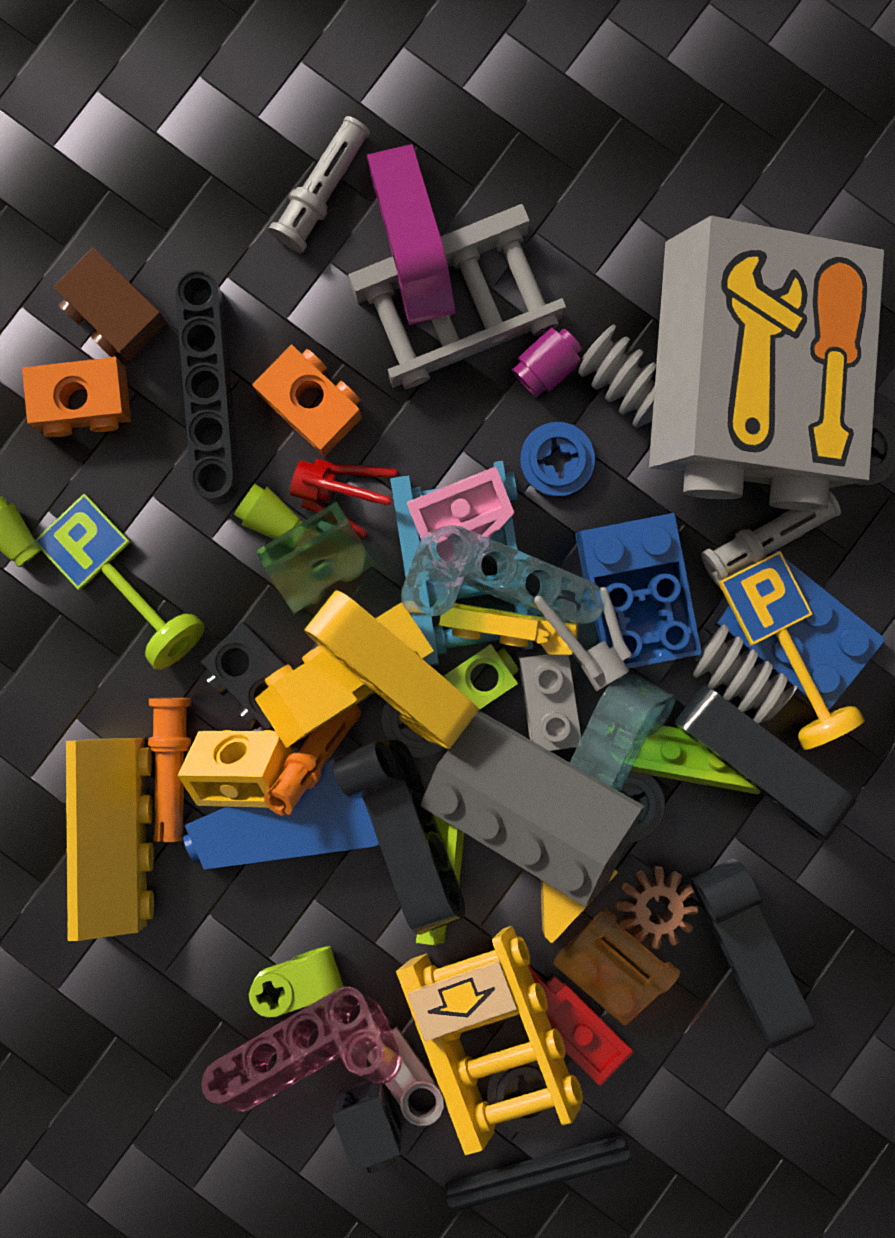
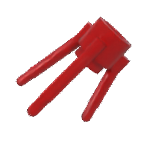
M316 459L315 463L300 460L293 474L290 495L303 499L302 508L321 514L360 538L367 536L365 529L322 504L321 500L329 502L333 492L386 506L392 503V498L389 496L337 482L336 475L334 474L396 478L399 474L396 469L330 463L321 459Z

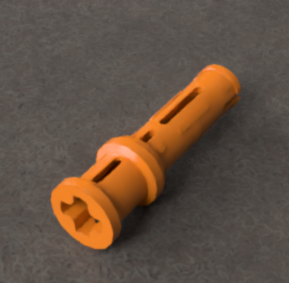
M149 698V706L153 707V736L148 738V746H151V751H155V824L153 841L161 842L162 839L163 842L184 841V785L177 775L184 763V751H188L189 746H191V738L186 736L187 708L191 706V698Z

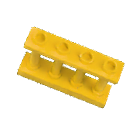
M513 926L503 928L492 938L495 948L493 951L441 968L432 965L426 953L411 958L396 971L465 1155L482 1151L495 1133V1124L555 1107L560 1122L564 1126L573 1123L583 1103V1094L579 1081L574 1075H569L563 1059L565 1057L563 1039L557 1029L551 1028L546 1014L548 1003L545 992L539 983H534L529 970L530 954L528 947L522 937L516 936ZM499 959L517 1009L424 1041L408 998V993L414 989ZM520 1014L530 1042L476 1059L466 1056L460 1041L462 1032ZM538 1061L548 1088L489 1105L486 1101L483 1102L477 1086L479 1078Z

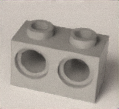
M544 648L516 652L530 740L549 751L582 746L569 655L548 654Z

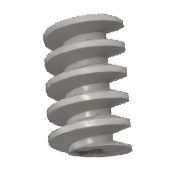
M613 324L584 354L578 373L584 377L596 371L597 373L592 382V386L596 390L610 384L605 399L610 403L623 397L624 399L619 409L622 415L637 410L632 423L637 429L650 423L653 418L655 381L651 378L655 372L656 364L653 362L640 368L638 364L644 353L641 349L626 355L624 352L630 340L627 336L612 342L611 338L616 328Z
M724 624L701 647L702 654L694 656L693 659L697 661V665L692 676L698 678L710 672L712 676L707 687L713 690L724 684L726 690L723 698L730 701L738 696L741 699L738 709L743 713L750 709L756 711L753 720L760 725L769 721L782 709L795 693L798 686L794 685L784 690L787 676L783 673L769 678L773 669V665L769 661H764L754 667L758 652L755 649H749L739 654L743 645V639L740 636H736L725 642L729 627Z

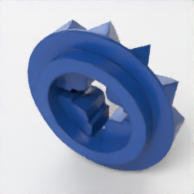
M551 422L536 428L526 438L520 455V468L528 484L544 495L565 497L581 489L591 477L595 465V453L589 438L576 426L564 422ZM552 441H555L556 448H559L561 455L577 456V458H572L569 462L564 463L561 479H559L558 472H555L554 466L538 465L539 462H543L544 459L550 457L553 447Z

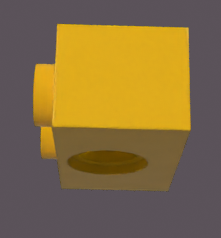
M198 731L177 776L197 806L268 808L264 801V795L283 772L284 762L294 752L291 746L285 747L276 731Z

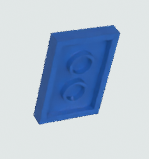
M773 551L769 556L777 553V551ZM784 558L812 612V615L786 629L829 711L886 639ZM729 605L714 625L718 628L724 624L729 627L727 634L729 637L740 636L743 639L742 647L745 650L755 649L758 652L757 659L761 663L764 661L772 663V671L776 675L779 673L785 674L787 676V684L791 687L794 685L798 686L796 691L810 701L776 634L750 646Z

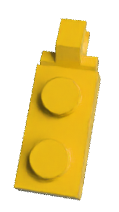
M452 603L441 609L439 625L452 627L453 636L480 639L481 632L500 635L499 643L528 647V641L533 640L538 644L540 643L548 654H573L548 620L544 619L545 617ZM563 622L577 639L578 624Z

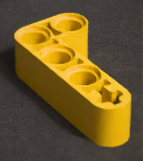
M336 590L304 629L305 633L395 708L400 713L398 718L406 726L433 744L450 749L479 711L478 707L359 604L340 591Z

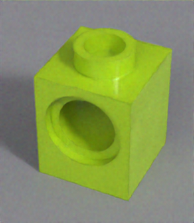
M490 644L443 677L470 699L480 710L518 684L513 675L519 672V669L505 648L496 652ZM481 664L493 667L498 676L496 686L487 692L474 688L470 680L471 671Z

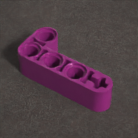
M409 144L367 154L371 178L394 259L409 325L454 315L456 312L447 260L413 145Z

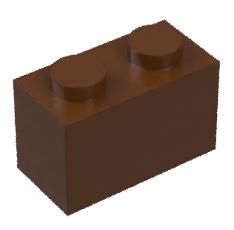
M94 247L53 286L64 298L58 306L78 326L86 320L97 331L91 338L110 357L119 352L130 362L168 324L160 312Z

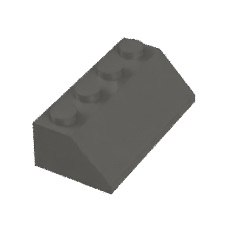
M480 710L436 766L420 805L584 906H587L607 887L645 808L644 805Z

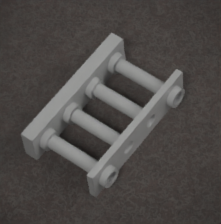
M523 204L441 236L448 267L454 265L455 269L461 270L485 330L460 340L450 316L431 320L442 347L427 354L416 357L391 296L395 293L393 289L400 287L393 256L348 274L351 289L357 303L368 300L369 304L375 305L399 362V365L387 369L393 388L403 384L404 389L418 386L430 379L428 374L430 372L532 331L534 336H539L548 329H555L559 326L558 320L563 318L566 308L563 298L545 304L520 245L523 241V236H526L528 233L530 221ZM497 248L499 252H504L528 309L527 313L505 322L500 317L477 262L480 259L479 254Z

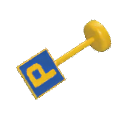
M781 551L718 582L750 646L776 634L818 716V719L804 726L798 734V739L803 749L807 750L825 744L864 723L865 720L860 710L856 707L848 706L829 713L786 629L812 615V612Z

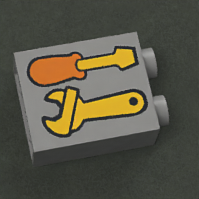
M709 216L666 241L649 468L685 473L683 494L698 498L737 499L743 497L744 481L769 484V505L788 510L811 511L827 509L829 488L868 481L870 475L884 250L716 216Z

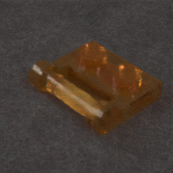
M605 907L557 954L553 965L626 1026L658 995L668 991L678 979L681 971L669 961L664 964L616 923L618 917ZM605 937L650 977L647 979L601 938Z

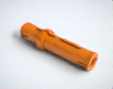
M357 704L313 731L297 753L289 755L283 764L282 774L264 795V801L270 810L281 816H284L286 813L290 815L304 792L315 787L321 778V770L325 763L338 748L351 727L361 717V711Z

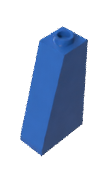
M342 755L325 763L318 783L315 787L304 792L290 815L286 813L284 816H281L265 807H224L186 824L185 828L188 835L183 836L190 858L193 862L200 860L204 870L371 847L379 844L364 799L347 797L335 779L333 762L334 759Z

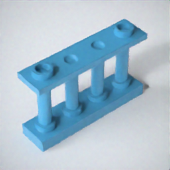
M503 461L494 462L493 467H497L509 500H517L514 473H505ZM409 476L390 478L412 618L434 650L423 659L430 666L439 665L438 655L446 654L447 648L498 641L500 635L481 632L480 639H467L453 636V629L443 630V626L433 627L430 608L439 607V602L512 591L515 613L537 616L536 611L527 612L512 516L499 530H496L483 547L505 545L509 572L455 580L448 587L441 589L439 583L435 582V579H425L423 562L430 560L407 506L408 501L438 489L421 491V487L411 488ZM532 640L528 641V647H521V650H532Z

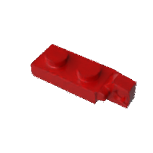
M528 965L534 983H539L545 992L548 1003L546 1014L551 1028L559 1031L564 1042L565 1052L601 1087L634 1051L565 981L562 983L554 975L546 983Z

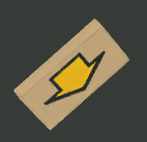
M499 959L414 989L408 993V998L424 1041L517 1009Z

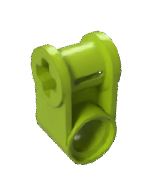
M331 946L305 952L289 961L260 971L254 978L249 992L250 1004L254 1011L268 1018L278 1017L303 1007H311L331 1001L343 995L345 989ZM267 981H272V985L275 988L283 987L284 990L281 991L278 1002H273L270 995L262 997L261 993L264 991Z

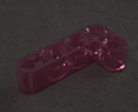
M342 987L214 1061L203 1074L201 1082L202 1092L206 1099L212 1103L236 1112H244L339 1057L342 1058L349 1071L374 1084L381 1085L390 1082L397 1076L401 1069L402 1057L379 1003L353 987ZM360 1005V1013L357 1019L349 1023L351 1011ZM316 1029H318V1038L316 1042L311 1047H309V1038L311 1034ZM378 1047L379 1052L375 1063L367 1067L366 1061L369 1053ZM277 1053L276 1064L269 1071V1061Z

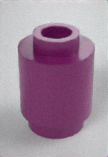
M550 328L517 358L519 364L512 369V372L531 394L538 397L544 391L547 393L551 392L582 363L578 356L582 347L566 329L563 328L558 333L553 328Z

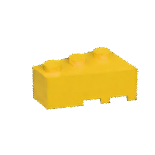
M402 602L376 618L377 621L422 659L434 651ZM320 646L302 657L304 664L295 670L291 668L290 664H287L265 679L268 688L255 698L286 748L375 693Z

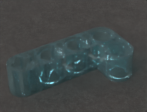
M456 525L439 527L429 531L422 537L401 594L406 610L412 615L422 618L442 615L449 611L456 601L461 584L544 617V614L534 603V597L526 590V578L529 573H533L538 577L541 585L537 596H542L563 622L574 624L591 623L600 617L605 604L603 592L592 581ZM441 536L448 538L454 546V556L449 562L441 559L437 553V541ZM486 554L493 557L497 562L498 570L493 580L487 578L482 572L481 563ZM425 581L433 584L438 594L437 601L431 608L425 606L419 596L420 587ZM558 595H576L575 601L581 604L580 610L576 611L577 605L566 599L556 600Z
M635 673L614 680L601 696L570 763L620 792L646 738L658 732L664 725L674 707L676 697Z

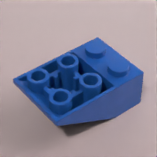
M675 513L584 530L575 534L584 583L599 643L605 641L609 648L614 647L599 596V589L606 587L616 613L623 640L632 656L624 660L628 669L702 654Z

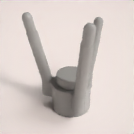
M606 587L599 589V596L614 645L612 648H609L607 643L603 641L586 651L544 598L536 596L534 603L542 612L541 617H545L544 619L548 620L573 652L572 656L581 665L596 691L629 672L624 660L632 656L623 640L616 613Z

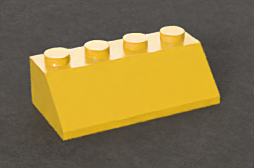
M145 738L66 741L68 941L138 933L147 926V920L153 919L154 894L152 890L147 891L146 872L152 871L154 863L152 843H146V824H151L153 800L151 795H145V776H150L152 773V751L150 747H145Z

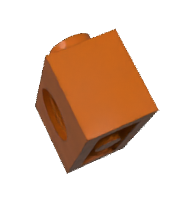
M291 344L252 386L272 409L325 457L362 419L360 409L356 406L361 400L344 382L340 381L335 386L326 378L323 373L327 370V367L310 350L306 349L301 354ZM310 388L319 389L324 393V397L317 407L308 409L299 405V398L305 390Z
M117 357L22 367L27 424L39 432H43L45 437L69 436L72 434V428L90 426V431L93 432L114 431L119 429L118 423L132 422L126 367ZM77 390H87L88 397L86 403L79 409L70 410V396Z

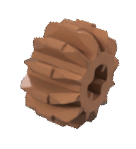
M655 865L653 867L651 881L648 880L646 874L641 869L634 872L635 878L640 885L635 889L630 883L623 882L620 886L626 894L631 896V899H620L615 902V907L618 910L630 912L619 920L622 929H630L636 926L631 938L637 944L642 942L649 933V943L653 949L660 948L662 934H665L667 940L673 946L678 944L679 939L674 929L679 926L688 933L693 929V926L683 919V915L698 913V907L695 904L683 902L694 894V889L690 885L677 888L681 882L682 875L676 871L670 873L664 881V871L661 866ZM659 896H664L662 904L666 907L665 913L659 916L655 912L654 918H650L651 911L646 906L647 902L651 898L658 902Z

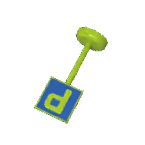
M83 494L35 539L37 546L79 591L102 571L155 628L157 632L148 642L145 651V657L155 670H162L180 660L195 646L203 635L205 626L193 614H182L165 623L109 563L130 541L86 494Z

